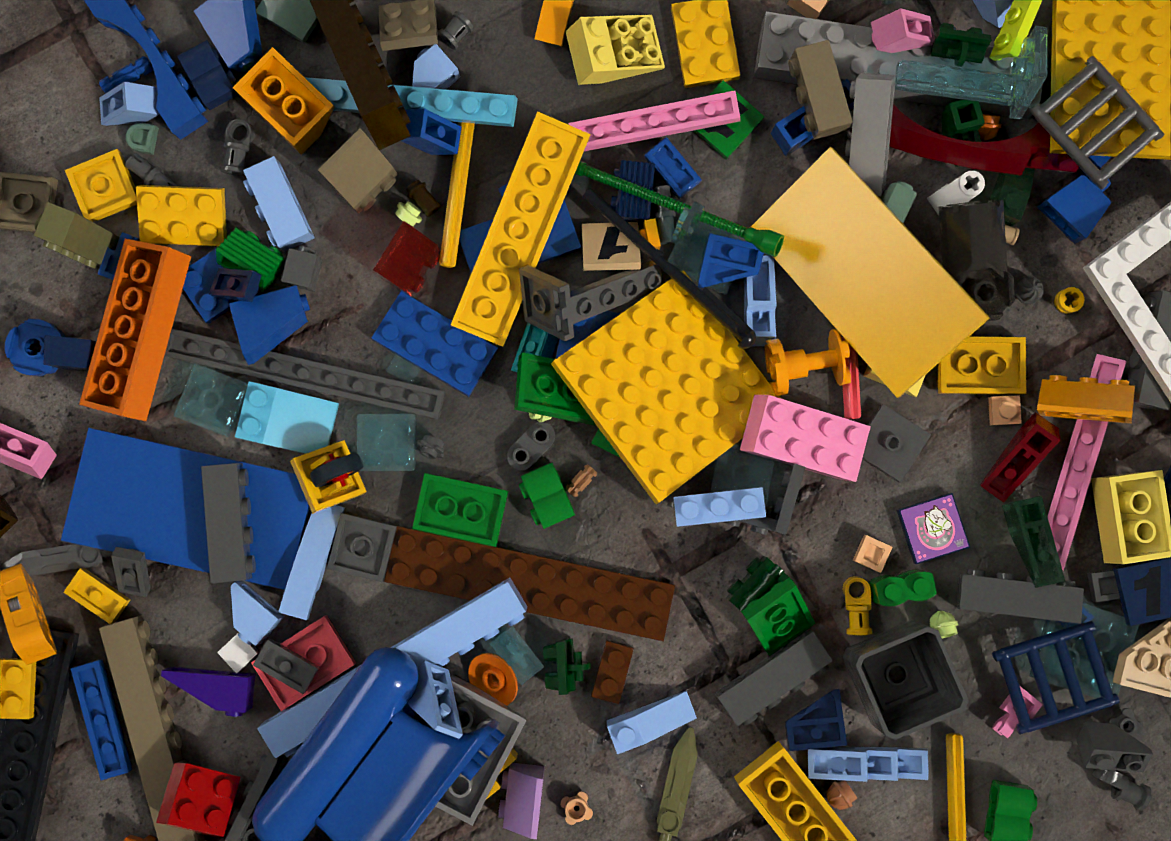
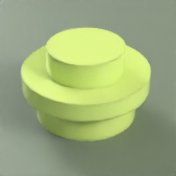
M409 201L406 204L399 202L397 205L398 210L395 214L404 223L414 227L416 223L422 221L419 215L421 210Z

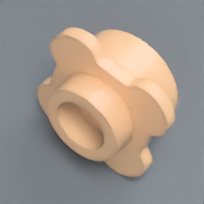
M580 791L576 796H565L561 800V807L565 809V820L570 825H574L576 822H581L584 819L589 820L593 815V811L587 803L588 795L585 792ZM575 806H579L578 811L574 810Z

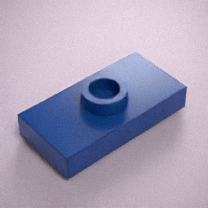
M667 137L644 155L649 163L655 164V171L671 187V190L679 200L702 181Z

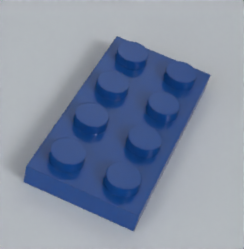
M402 291L371 337L372 341L467 397H470L498 351L496 346L486 340L451 326L452 320Z

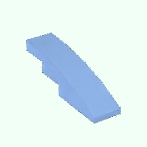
M334 505L311 514L285 588L279 613L304 620L309 619L316 592L320 589L327 562H329L340 514L344 513L345 507Z
M829 747L808 749V778L867 782L868 779L898 781V778L928 780V748Z

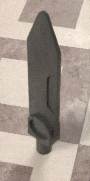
M79 544L25 551L1 564L0 570L21 563L27 573L33 576L97 566L99 563L107 562L106 557H111L113 552Z

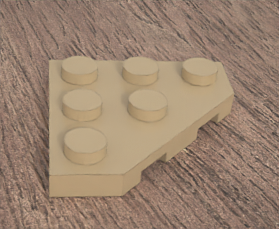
M1171 617L1119 654L1113 683L1171 698Z

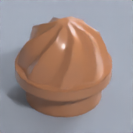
M841 780L838 783L834 781L827 791L828 803L839 810L851 808L853 806L852 802L857 800L856 795L845 780Z

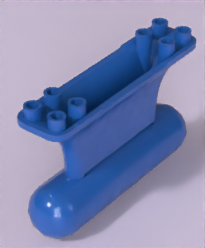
M383 647L376 649L367 656L258 802L252 816L254 833L260 841H304L313 827L317 825L332 841H409L460 773L471 781L488 759L479 751H482L489 757L506 735L497 729L500 723L496 719H492L476 731L463 733L459 739L436 731L411 718L402 709L413 696L418 686L419 675L416 663L409 654L397 648Z

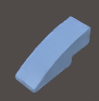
M763 255L758 275L744 277V322L756 333V342L753 346H765L767 344L766 340L776 339L774 257L770 255Z

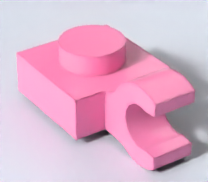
M1020 686L1029 717L1033 719L1043 704ZM1010 694L999 707L1006 714L1000 717L992 726L994 731L1001 736L1004 735L1006 738L1011 736L1016 724L1019 723Z

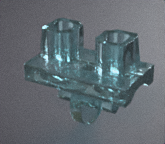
M513 626L489 643L495 652L506 661L508 666H511L521 685L544 668Z

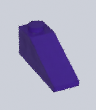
M169 667L161 671V677L217 711H225L226 716H243V713L253 708L255 673L239 672L236 674V672L183 667Z

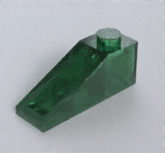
M1025 168L1022 175L999 172L984 218L988 220L994 218L996 222L1008 226H1013L1021 221L1030 197L1035 168Z
M1042 496L1002 505L1010 536L1035 588L1065 582Z

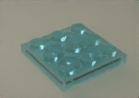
M1083 603L1081 623L1094 622L1096 628L1093 631L1094 639L1112 693L1118 695L1121 685L1113 683L1118 657L1121 652L1134 644L1139 624L1128 626L1124 616ZM1046 620L1041 636L1079 623ZM1081 636L1066 640L1065 642L1082 694L1094 698L1101 697ZM1054 644L1038 649L1048 682L1068 689ZM1031 669L1029 676L1032 677V678H1034V675H1033V672H1032V669Z

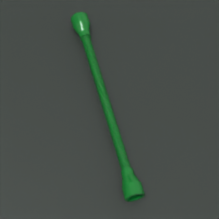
M582 161L579 162L575 171L576 175L597 180L636 197L638 196L641 199L651 201V203L664 206V208L687 215V217L695 220L697 219V221L707 223V225L710 224V226L720 228V230L730 232V234L737 235L738 237L740 236L745 241L752 243L760 252L772 257H776L782 248L784 235L775 231L757 230L752 227L740 226V224L733 223L730 220L723 219L635 183L625 181V179L600 171Z

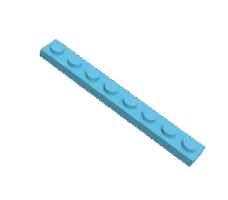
M305 77L335 106L333 111L360 113L346 81ZM394 85L405 110L425 108L453 122L514 127L518 100L515 95Z

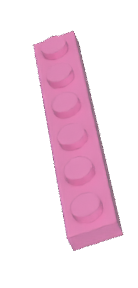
M730 91L568 124L591 134L584 151L739 122L740 113L736 91Z

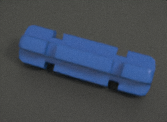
M142 56L135 60L136 64L130 63L112 73L111 78L106 76L101 79L99 85L103 92L107 93L123 82L133 83L141 78V74L145 76L152 72L153 66L146 56Z

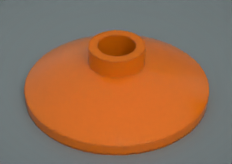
M482 653L471 661L468 669L470 684L478 687L506 706L514 701L518 691L517 678L511 666L503 658L492 653Z

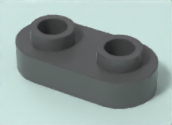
M546 422L534 423L509 448L507 453L509 464L514 469L521 471L531 468L554 444L556 435L553 427ZM538 431L546 432L547 437L544 441L536 439ZM519 451H525L527 454L526 459L522 462L516 459V454Z

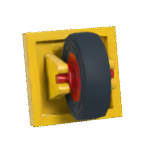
M345 440L295 457L290 461L312 514L367 492L358 473L363 468L361 458L356 453L350 454Z

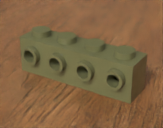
M47 202L43 214L37 218L35 223L36 231L34 236L44 240L43 247L93 269L96 268L97 264L101 265L107 248L115 250L120 238L83 216Z

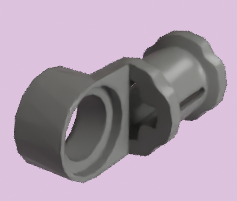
M234 119L227 125L223 148L226 149L224 166H221L220 170L223 173L237 176L245 175L243 170H245L246 152H249L250 144L255 136L252 126L245 120ZM238 126H245L247 128V135L242 140H236L233 136V132Z
M1093 770L1092 775L1112 785V799L1117 801L1122 799L1129 802L1139 811H1143L1149 805L1152 797V790L1149 786H1139L1130 782L1128 777L1118 770Z

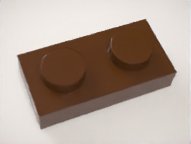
M606 640L591 697L616 704L620 703L634 647Z

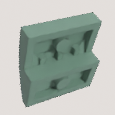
M262 0L256 9V14L260 18L280 27L286 34L303 43L307 41L319 22L310 0Z

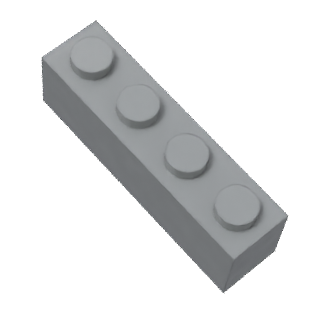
M860 73L856 81H852L850 87V99H854V110H850L853 123L849 128H852L851 139H847L845 156L850 157L849 166L877 196H882L886 187L896 75Z

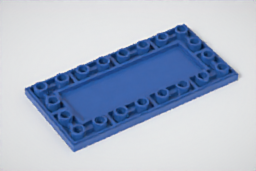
M88 428L61 541L114 552L116 547L135 549L145 552L147 560L210 573L201 466L243 463V469H247L249 475V484L245 486L246 498H250L251 514L247 515L248 526H251L253 529V543L250 544V555H254L256 561V571L252 573V578L243 581L285 590L302 541L309 505L295 473Z

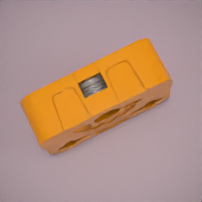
M21 563L1 570L0 609L14 650L26 665L57 654L38 591L32 578Z

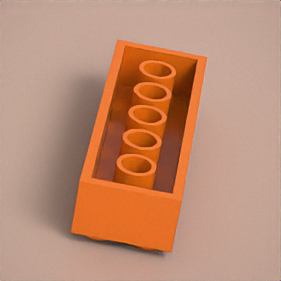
M131 239L124 240L79 405L123 417L147 421L190 264V255L166 246Z

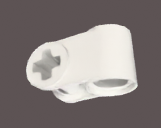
M977 171L965 172L953 182L947 183L929 196L927 200L941 220L944 221L963 208L964 204L980 194L984 189L985 180ZM970 182L972 187L967 190L964 185Z

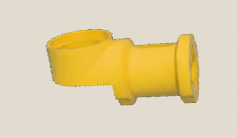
M849 577L844 582L842 589L845 595L846 610L849 611L847 634H872V628L869 627V610L872 609L870 585L861 577ZM854 582H861L864 586V592L860 597H852L849 593V587Z

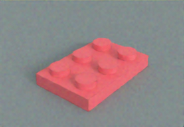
M325 615L281 643L284 647L320 667L306 693L302 694L255 666L253 667L280 711H283L354 666L356 661L328 616Z

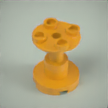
M831 329L829 331V350L805 354L804 349L784 352L781 341L778 338L766 340L767 374L770 373L772 380H775L769 382L775 397L787 395L789 380L808 377V371L832 367L835 380L839 386L851 383L850 370L846 367L845 358L850 356L849 345L846 340L842 341L838 330Z

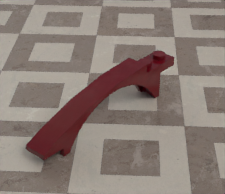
M893 104L889 147L919 157L966 168L1022 175L1025 168L1076 172L1079 168L1068 154L1050 153V134L1040 123L1024 134L1007 140L972 142L950 138L928 130L908 118Z

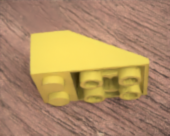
M652 15L580 17L565 31L578 85L606 83L665 68Z

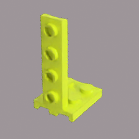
M1013 0L1010 9L1005 15V21L1000 33L994 41V47L989 56L992 60L998 61L1006 57L1013 58L1019 56L1042 0Z

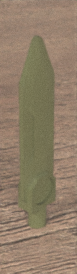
M692 727L686 729L672 751L656 820V830L661 833L659 841H671L672 836L677 837L678 831L682 826L698 756L694 729Z

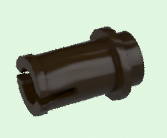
M416 180L406 189L409 193L408 198H413L426 217H429L441 205L426 189L427 184Z

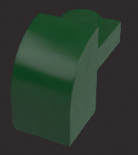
M975 96L949 103L942 114V134L954 139L981 142L978 130L985 124L978 97Z

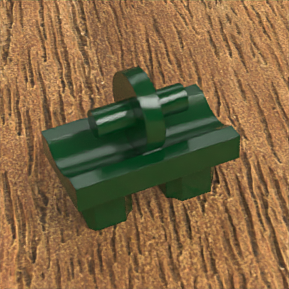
M943 23L939 27L932 45L931 56L954 59V64L957 67H962L965 61L982 64L985 52L992 41L991 35L983 34L981 28L971 27L967 31L956 30L953 24Z
M573 638L563 639L543 647L545 662L557 661V672H547L545 674V688L558 690L559 695H567L569 692L575 691L576 681H583V670L591 669V662L582 661V651L574 652Z

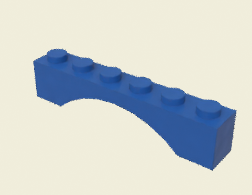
M84 0L93 15L105 27L117 30L133 38L145 50L152 63L157 81L158 97L156 109L173 134L181 140L209 122L203 114L206 111L205 106L197 96L192 97L188 92L191 85L182 73L176 74L172 68L176 65L175 61L166 50L163 52L157 45L161 42L159 37L151 27L146 29L142 23L146 18L136 4L131 6L128 0Z

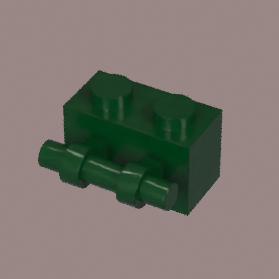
M763 556L761 559L756 557L746 568L748 574L742 580L736 579L727 589L729 595L726 599L738 610L743 611L751 601L760 599L775 584L785 581L789 576L768 557Z

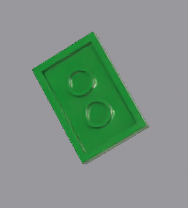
M524 352L519 355L514 410L596 425L551 365L555 359Z
M424 473L412 529L497 547L509 491Z
M790 577L783 582L775 584L767 594L760 599L751 601L746 609L741 611L769 657L816 624L796 584Z

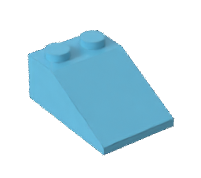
M249 381L235 437L306 454L329 446L339 403Z

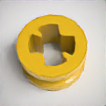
M1068 287L1059 291L1054 299L1056 309L1064 314H1071L1080 310L1085 302L1083 293L1075 287ZM1072 295L1074 297L1072 305L1066 306L1064 302L1068 296Z

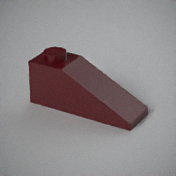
M1034 412L1014 435L980 486L1004 503L1059 443V428Z

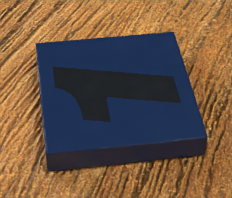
M1171 557L1113 568L1126 625L1133 626L1171 617Z

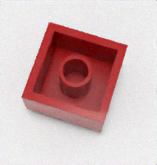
M174 763L156 823L211 836L224 837L241 777L188 763Z

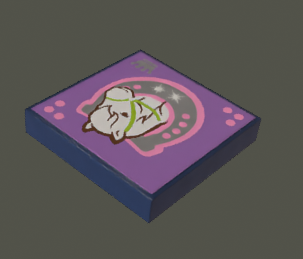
M953 493L944 494L896 510L914 564L970 548Z

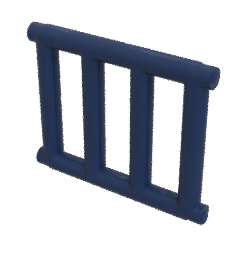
M1093 621L1077 624L992 652L994 660L1000 663L1019 724H1016L1018 734L1021 735L1120 703L1118 695L1112 693L1094 639L1093 631L1096 628ZM1079 636L1082 638L1101 695L1099 698L1086 702L1065 642ZM1053 644L1074 705L1061 710H1057L1038 649ZM1025 653L1027 654L1046 711L1045 715L1033 719L1029 717L1010 659Z

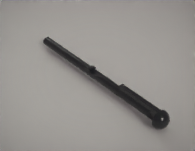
M591 188L584 193L583 197L739 339L741 342L738 347L748 349L755 344L756 333L709 289L704 287L701 290L678 268L667 262L662 257L664 253L661 250L656 249Z

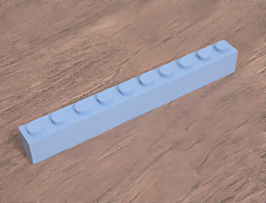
M509 577L390 648H397L409 654L416 663L417 669L424 661L443 667L450 661L448 657L456 652L459 655H463L475 647L473 643L483 637L485 641L489 640L500 632L499 627L506 623L512 626L524 619L523 613L526 612L527 605ZM361 665L265 720L257 728L275 758L282 754L288 757L299 749L300 744L305 741Z

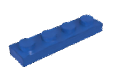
M103 659L71 668L100 780L132 771V765Z

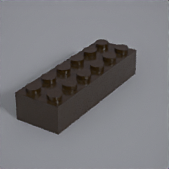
M310 0L360 115L378 149L382 150L410 137L411 135L406 125L411 123L394 85L388 87L393 83L384 64L378 66L383 61L375 44L368 45L373 40L366 25H359L364 20L357 5L350 6L349 4L354 2V0Z

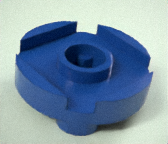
M28 319L23 321L25 323L10 330L5 341V354L7 358H10L15 370L30 376H43L55 373L58 370L56 367L43 365L45 335L65 337L64 333L58 330L55 325L40 319ZM37 340H39L40 346H42L41 351L37 355H33L34 351L30 350V345L36 344Z

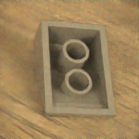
M361 129L355 132L318 169L331 187L358 214L362 210L367 211L376 202L375 197L382 190H389L396 182L395 177L398 175L394 167Z

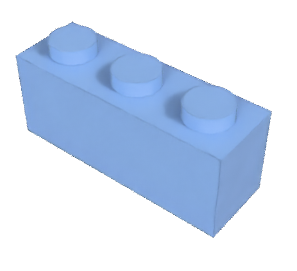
M275 156L243 170L247 178L243 183L249 195H255L258 202L255 209L262 222L266 220L270 228L266 232L274 247L278 246L286 252L289 248L293 249L315 238L285 171Z
M763 487L674 497L677 527L766 517Z

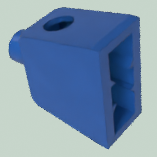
M1081 175L1040 203L1037 208L1076 244L1089 236L1110 206L1111 201L1103 192L1111 185V182L1108 179L1109 183L1101 190L1085 175Z

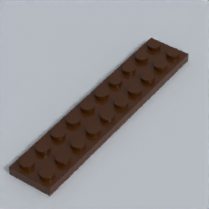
M397 526L384 581L386 583L472 600L510 577L527 605V613L664 642L675 584Z

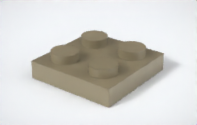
M415 0L379 5V30L382 51L438 44L434 0Z

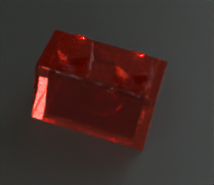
M403 221L373 271L383 281L411 296L413 292L418 293L425 282L423 276L428 268L433 269L440 258V254H438L440 249L437 244Z

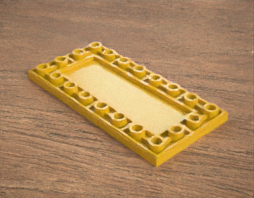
M829 147L751 226L757 230H772L784 235L782 248L774 259L897 398H900L990 319L832 147Z

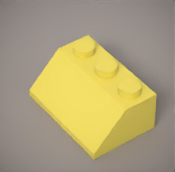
M1163 470L1091 478L1104 563L1129 564L1171 557V520Z

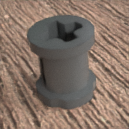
M458 11L453 14L454 18L444 29L440 28L437 31L439 37L453 50L458 48V42L468 32L471 33L474 30L471 22Z

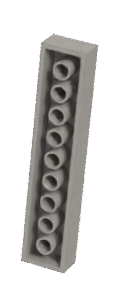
M767 11L761 24L753 78L798 84L796 77L791 76L788 61L791 60L795 48L829 39L841 82L848 79L851 84L852 81H856L860 73L896 75L894 99L947 107L949 103L977 96L982 113L1029 119L1032 116V113L1029 111L1030 108L1037 104L1040 105L1047 54L1021 50L1017 57H1006L994 61L989 57L994 46H988L982 64L965 61L962 67H957L954 64V59L931 56L932 46L896 53L879 51L873 44V31L871 27Z

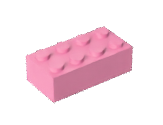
M754 395L740 451L791 466L793 464L805 466V470L839 480L856 482L871 426L771 395Z

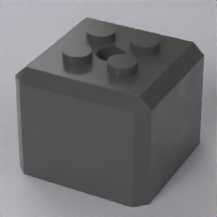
M911 620L847 647L843 655L844 662L871 725L887 737L897 740L966 709L969 700L941 635L934 628ZM894 666H900L903 670L902 678L896 682L891 681L889 678L890 669Z

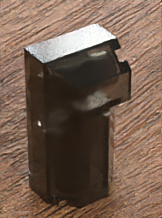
M988 200V203L972 201L939 206L943 268L990 317L987 321L999 320L1004 314L1003 311L1015 301L1014 277L1007 272L1004 201Z

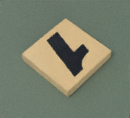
M628 222L636 231L639 232L638 222ZM612 223L582 224L583 271L641 269L640 249Z

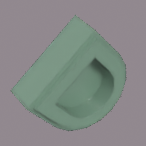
M144 123L131 125L126 132V142L136 152L154 155L159 128L156 125Z

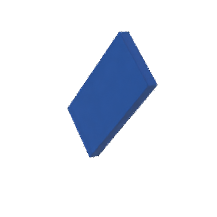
M563 200L538 264L581 249L565 200ZM493 219L460 230L459 240L471 273Z

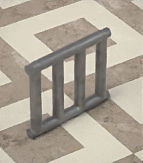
M1091 56L1087 59L1086 66L1043 104L1034 105L1029 111L1091 181L1102 190L1109 183L1108 179L1153 139L1155 141L1161 139L1164 133L1094 56ZM1095 75L1106 88L1060 127L1051 118L1049 113L1089 78ZM1114 96L1125 110L1082 148H1079L1068 135ZM1134 118L1145 132L1105 167L1099 170L1088 157Z

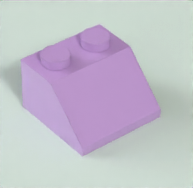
M512 763L510 764L509 771H503L501 789H507L506 800H500L498 818H504L503 828L530 839H537L545 766Z

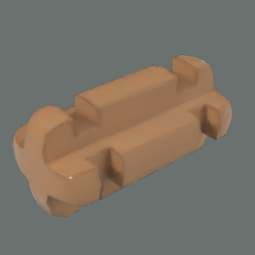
M588 464L584 466L585 469L583 471L580 470L571 480L572 483L570 485H566V490L573 497H577V493L579 491L582 492L592 481L591 478L597 476V472Z

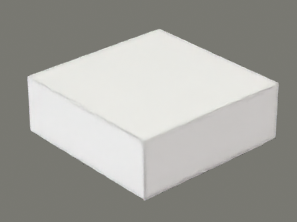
M239 633L217 652L236 674L260 653L253 644L248 645L238 637Z

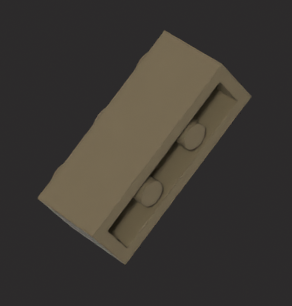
M829 39L795 48L791 60L788 61L791 76L797 79L799 87L796 88V94L799 104H804L805 107L804 123L807 131L812 132L813 139L847 131L853 122Z

